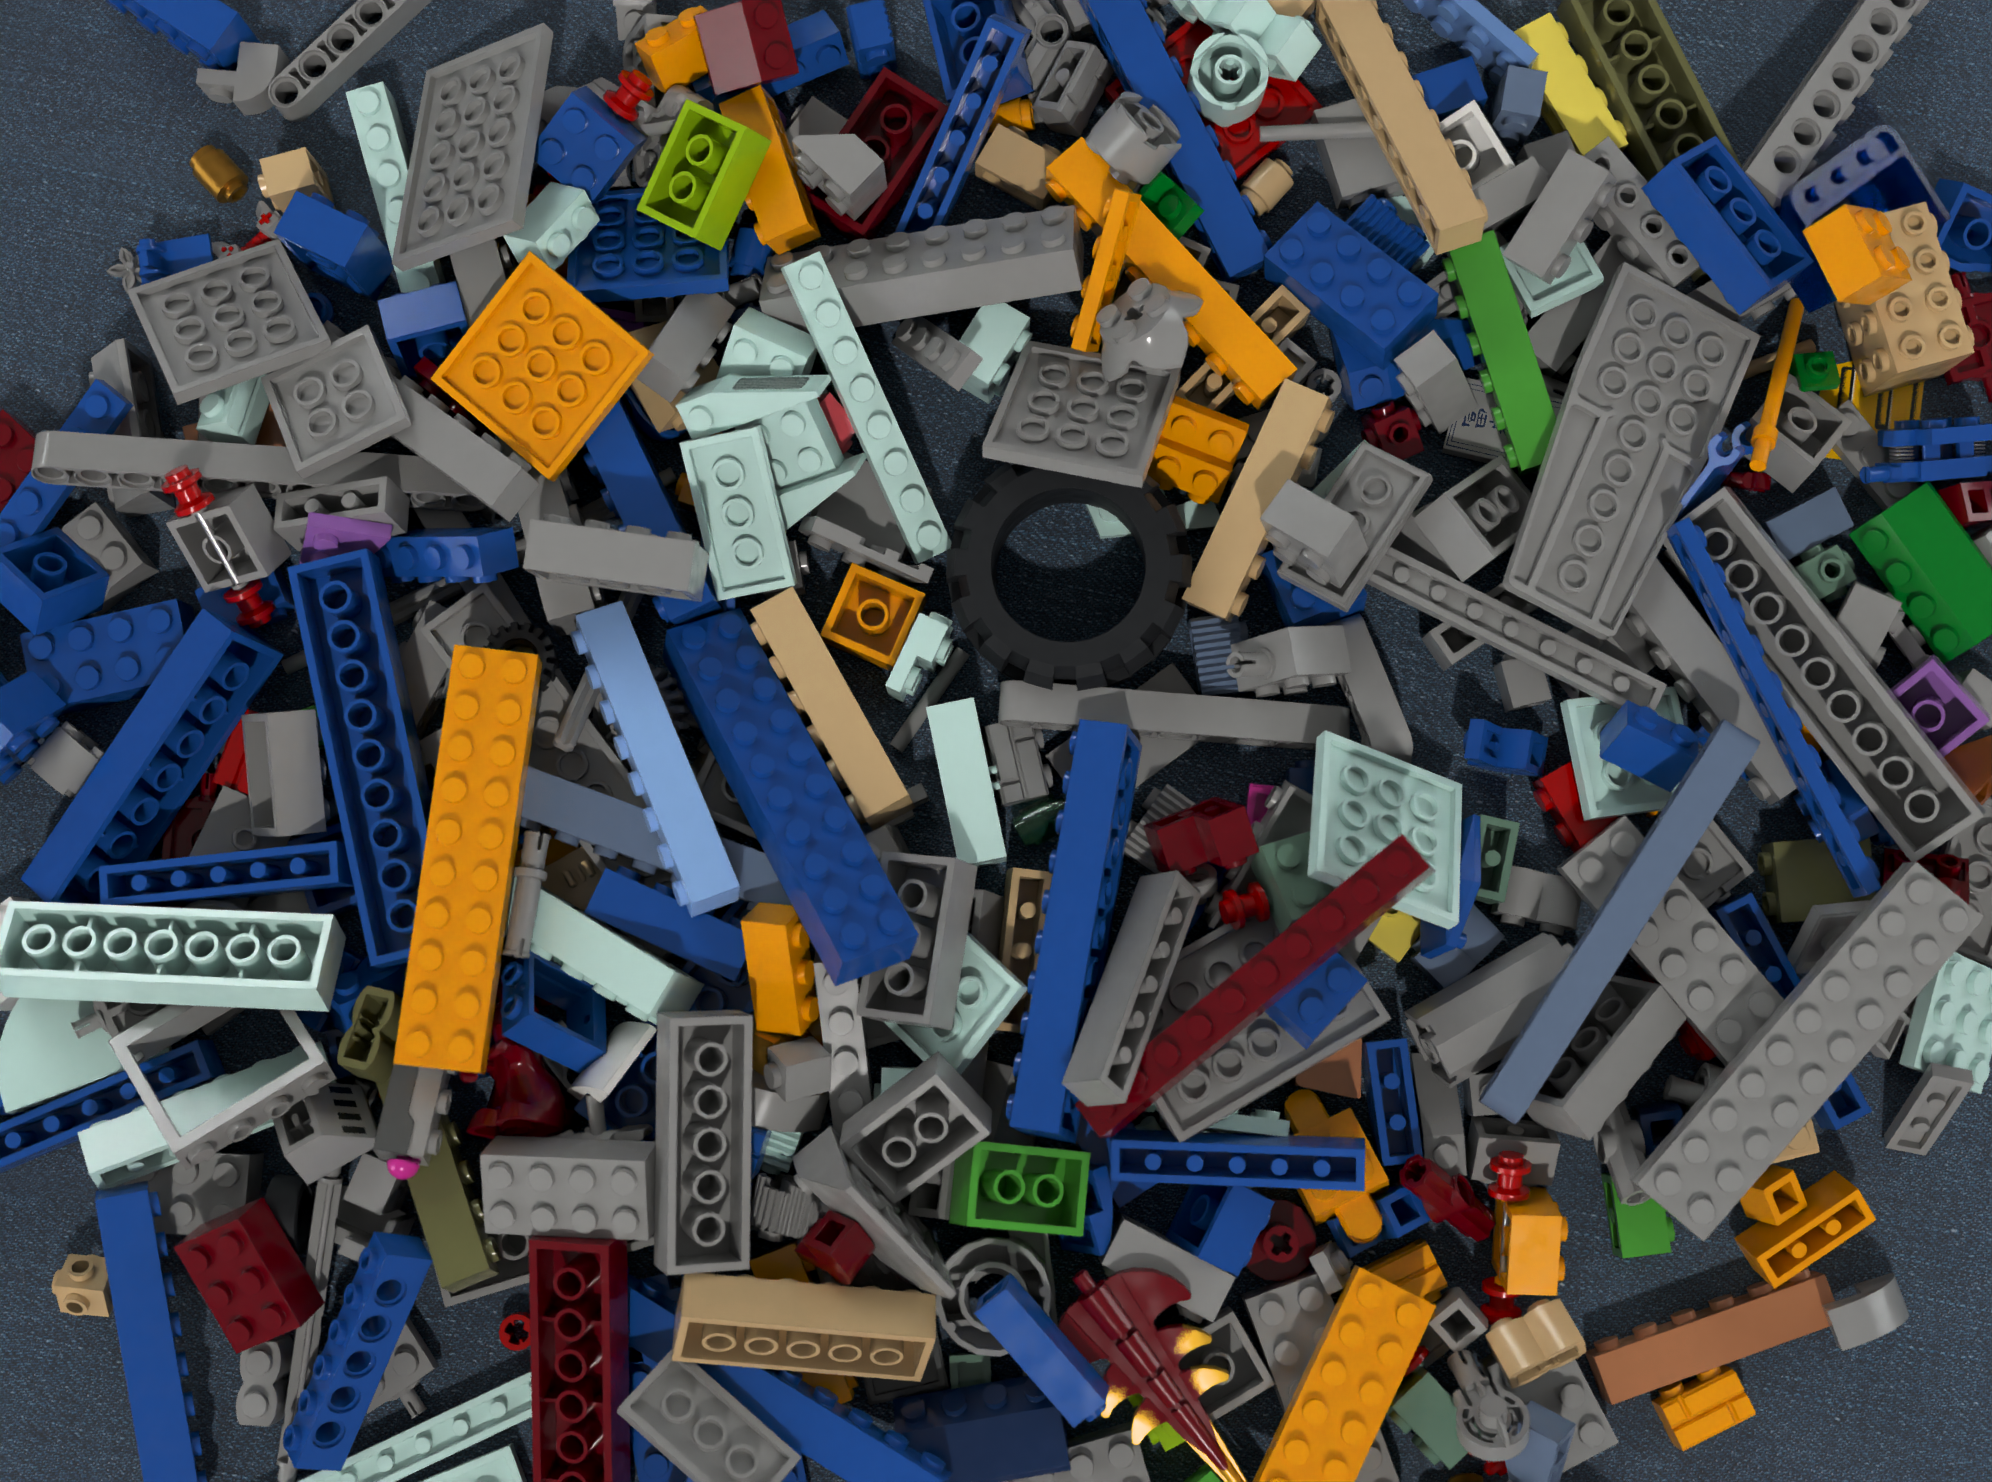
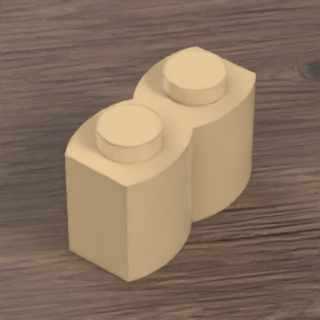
M1560 1298L1552 1301L1542 1299L1533 1303L1527 1309L1528 1313L1523 1317L1516 1319L1511 1317L1502 1318L1496 1321L1490 1327V1332L1485 1335L1487 1345L1511 1388L1527 1384L1547 1371L1568 1364L1587 1352L1585 1341Z

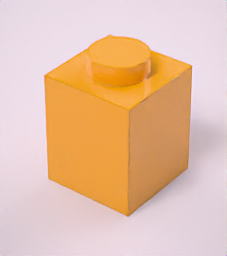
M1773 1164L1766 1169L1740 1199L1746 1217L1775 1226L1782 1224L1808 1206L1794 1170Z

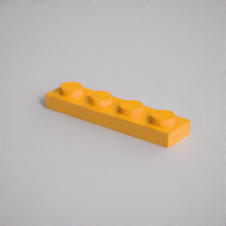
M1114 189L1113 196H1109L1103 210V218L1106 220L1102 236L1099 235L1094 243L1092 258L1095 259L1091 275L1085 278L1083 290H1081V297L1084 299L1080 314L1075 316L1071 325L1070 336L1073 338L1071 344L1073 349L1083 352H1098L1102 337L1100 334V324L1097 322L1096 316L1103 307L1112 304L1142 197L1141 194Z

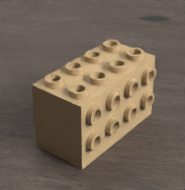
M1926 201L1884 212L1892 227V232L1889 235L1895 247L1899 246L1910 261V267L1907 269L1912 278L1910 282L1871 305L1838 302L1829 285L1864 397L1938 378L1975 353L1973 349L1974 335L1971 328L1965 324L1961 311L1962 298L1958 289L1953 287L1949 274V257L1944 250H1941L1937 237V220L1932 213H1929Z

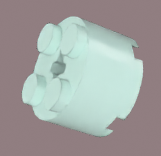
M1225 32L1218 33L1204 40L1194 53L1187 82V92L1192 91L1200 103L1201 112L1199 114L1221 127H1229L1253 115L1263 100L1269 79V63L1266 52L1256 40L1241 33H1238V35H1225Z

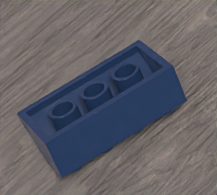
M1029 1376L893 1399L895 1431L909 1440L908 1446L921 1454L929 1452L944 1461V1468L953 1473L948 1482H1004L1071 1470L1065 1417Z

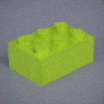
M686 99L636 210L721 251L772 141L747 126Z

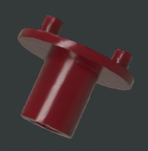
M1270 1199L1275 1202L1271 1209L1270 1220L1267 1226L1260 1231L1252 1247V1257L1246 1267L1251 1273L1265 1280L1283 1281L1296 1277L1308 1267L1310 1263L1309 1257L1316 1249L1317 1235L1312 1220L1301 1207L1287 1200Z

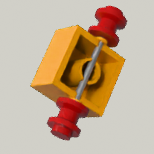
M1501 1151L1498 1156L1491 1158L1489 1168L1497 1173V1182L1488 1185V1194L1495 1198L1494 1215L1496 1225L1493 1229L1491 1263L1498 1276L1488 1277L1482 1281V1291L1489 1295V1302L1482 1304L1480 1311L1488 1318V1324L1491 1326L1496 1321L1505 1317H1511L1512 1319L1522 1317V1310L1514 1305V1298L1521 1295L1557 1296L1558 1281H1563L1565 1277L1564 1257L1560 1256L1561 1241L1566 1242L1567 1218L1561 1215L1558 1203L1553 1201L1545 1187H1527L1522 1184V1177L1531 1172L1532 1163L1524 1159L1522 1153L1516 1151Z

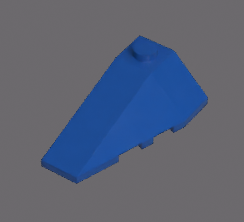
M1939 178L1927 206L1929 213H1932L1937 220V237L1941 250H1944L1949 257L1950 268L1962 272L1978 271L1992 273V195L1965 182Z
M1440 317L1439 319H1433L1401 352L1403 353L1434 330L1457 358L1462 371L1482 363L1479 355L1473 357L1466 334L1472 331L1467 318ZM1330 330L1337 373L1341 379L1342 398L1354 411L1404 396L1405 391L1395 378L1400 374V371L1394 360L1383 371Z

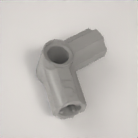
M1011 0L1015 15L1024 27L1032 30L1030 35L1033 38L1024 53L1034 89L1033 92H1040L1067 40L1073 41V37L1066 19L1056 12L1048 0ZM1053 32L1063 33L1062 37L1056 42L1050 43L1045 41L1048 35Z

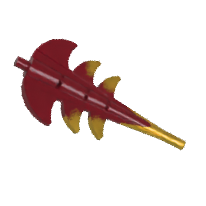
M1133 1267L1121 1270L1098 1282L1094 1281L1085 1268L1077 1272L1072 1280L1082 1291V1294L1078 1300L1065 1310L1059 1320L1058 1328L1089 1363L1100 1359H1107L1110 1362L1102 1376L1109 1385L1106 1400L1107 1406L1101 1413V1416L1108 1418L1113 1408L1120 1401L1128 1396L1140 1393L1144 1399L1139 1403L1133 1415L1131 1425L1133 1444H1140L1142 1439L1152 1429L1164 1422H1168L1224 1482H1248L1198 1399L1209 1388L1229 1379L1228 1371L1217 1366L1204 1364L1190 1366L1181 1370L1178 1365L1182 1357L1192 1349L1210 1344L1212 1342L1211 1335L1198 1327L1186 1324H1171L1158 1329L1154 1324V1320L1159 1313L1168 1306L1180 1301L1189 1300L1191 1298L1190 1290L1172 1275L1153 1268Z

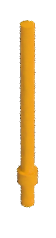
M1794 298L1789 302L1760 423L1753 430L1751 438L1753 451L1749 467L1756 472L1766 469L1769 453L1776 446L1778 438L1776 424L1805 308V302L1800 298Z

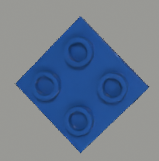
M209 233L155 242V239H141L136 248L140 266L139 277H141L142 281L140 285L214 261L211 235Z

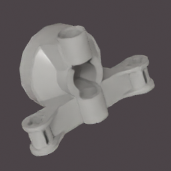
M1008 1230L1009 1238L986 1236L965 1243L948 1257L945 1265L957 1294L952 1299L936 1294V1316L939 1315L942 1327L956 1344L977 1355L1000 1357L1009 1354L974 1314L976 1308H971L968 1282L975 1281L976 1283L982 1276L990 1273L1000 1274L1004 1277L1011 1273L1058 1327L1055 1304L1056 1294L1048 1233ZM1022 1369L1023 1377L1028 1376L1026 1372Z

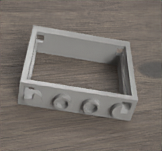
M169 1004L108 1041L173 1154L186 1170L203 1160L209 1161L216 1152L232 1142H238L247 1138L253 1129L270 1119L281 1117L288 1112L292 1105L307 1096L320 1093L318 1089L336 1079L324 1056L294 1010L278 1009L309 1059L183 1136H180L139 1064L234 1007Z

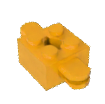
M1305 1089L1293 1092L1285 1102L1284 1113L1286 1120L1290 1121L1289 1126L1294 1135L1365 1138L1364 1191L1296 1188L1315 1226L1337 1216L1346 1235L1353 1242L1361 1244L1372 1242L1379 1236L1383 1220L1373 1197L1389 1190V1179L1351 1107L1329 1117L1316 1093Z

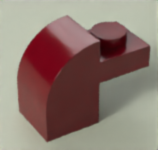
M829 1210L822 1219L818 1218L794 1251L801 1260L829 1272L836 1282L848 1285L874 1252L875 1245L856 1221Z

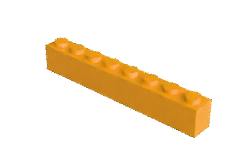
M1080 137L1046 167L1047 183L1045 187L1057 202L1061 203L1064 200L1068 206L1075 205L1079 226L1086 232L1091 229L1098 237L1099 235L1102 236L1106 221L1103 218L1104 206L1108 197L1113 196L1114 189L1133 191L1111 175L1110 166L1100 155L1088 147L1083 137ZM1140 200L1123 265L1127 268L1125 270L1126 276L1132 283L1139 278H1147L1150 283H1159L1169 290L1183 291L1202 298L1204 302L1200 311L1194 317H1187L1186 321H1183L1188 332V344L1192 347L1198 345L1207 355L1205 360L1210 368L1219 376L1225 374L1234 384L1232 389L1236 396L1244 404L1249 405L1252 403L1259 410L1279 392L1285 378L1293 380L1297 371L1296 366Z

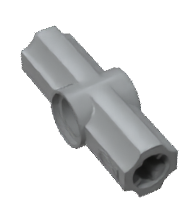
M1622 1101L1604 1122L1602 1129L1593 1136V1143L1599 1161L1602 1164H1607L1620 1203L1634 1206L1643 1204L1651 1199L1650 1196L1630 1180L1632 1175L1645 1162V1142L1638 1122L1630 1119L1625 1101Z

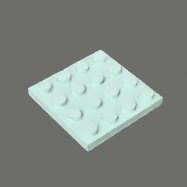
M1327 730L1323 731L1316 737L1307 877L1338 887L1403 834L1410 839L1436 871L1391 908L1449 930L1459 923L1462 784Z

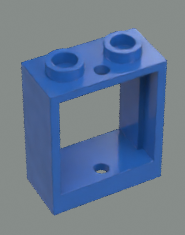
M530 950L529 959L518 958L516 961L510 962L502 973V1035L581 1073L607 1053L606 997L592 989L593 985L570 976L560 969V965L548 961ZM534 995L566 1010L567 1028L534 1012Z

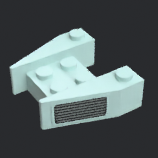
M829 375L724 376L692 388L676 404V408L692 439L711 436L733 427L736 430L761 425L785 531L853 478L867 458L865 452L846 459L844 458L817 398L820 397L831 381Z

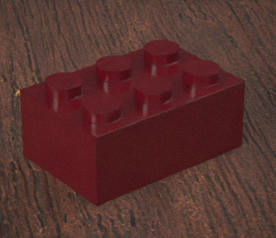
M264 1197L199 1225L174 1247L236 1354L301 1327L325 1303Z

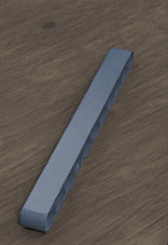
M1722 719L1715 727L1480 1095V1103L1513 1124H1516L1523 1117L1760 745L1759 740L1725 719Z

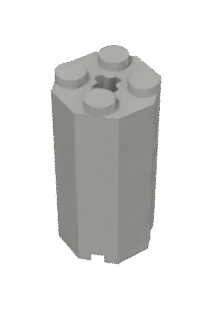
M1542 932L1406 1010L1405 1016L1408 1018L1406 1020V1027L1425 1061L1430 1059L1434 1064L1438 1065V1067L1432 1070L1437 1079L1448 1088H1452L1504 1058L1574 948L1569 943L1561 946L1552 934L1548 935Z

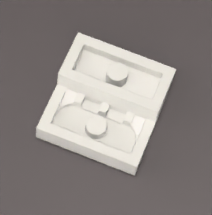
M623 1022L618 1024L606 1038L607 1053L583 1070L567 1091L578 1100H581L588 1093L601 1103L611 1093L657 1029L650 1024L641 1022Z

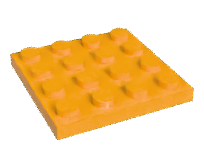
M529 251L430 379L543 476L555 482L655 354L536 254Z

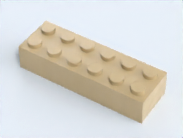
M793 586L750 609L756 620L750 624L754 635L766 655L774 652L775 655L768 660L783 686L787 688L792 685L794 690L787 694L803 722L811 719L813 724L807 727V730L822 756L830 753L832 759L827 761L826 765L840 789L849 788L852 794L845 797L860 825L868 822L874 831L898 816L913 810L915 806Z
M712 1272L684 1274L674 1320L672 1361L921 1382L936 1340V1294L922 1293L918 1290H882L876 1286H865L862 1288L840 1286L833 1282L821 1284L804 1283L790 1278L770 1280L759 1279L752 1275H715Z

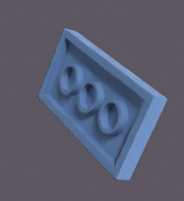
M1402 0L1403 4L1411 12L1420 13L1425 17L1436 34L1442 38H1449L1455 43L1464 58L1472 56L1474 62L1478 63L1488 72L1489 78L1495 85L1499 84L1508 65L1531 69L1539 55L1477 0Z

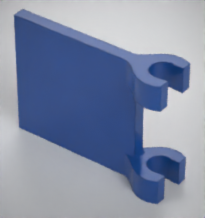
M1748 421L1739 424L1732 433V449L1727 452L1723 451L1722 443L1729 435L1723 431L1712 437L1708 444V464L1680 500L1683 507L1674 524L1714 495L1743 455L1752 454L1753 447L1745 437L1747 430L1752 426Z

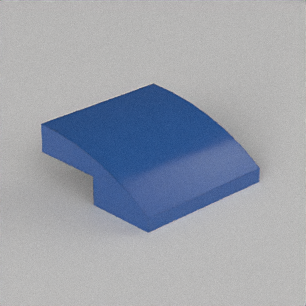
M1089 1163L1083 1237L1058 1234L1062 1250L1102 1256L1107 1253L1111 1240L1113 1224L1112 1191L1107 1165Z

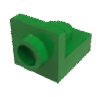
M1162 171L1137 193L1142 195L1141 201L1178 240L1205 211Z
M1833 351L1793 354L1789 373L1797 379L1801 392H1816L1837 389L1841 381Z

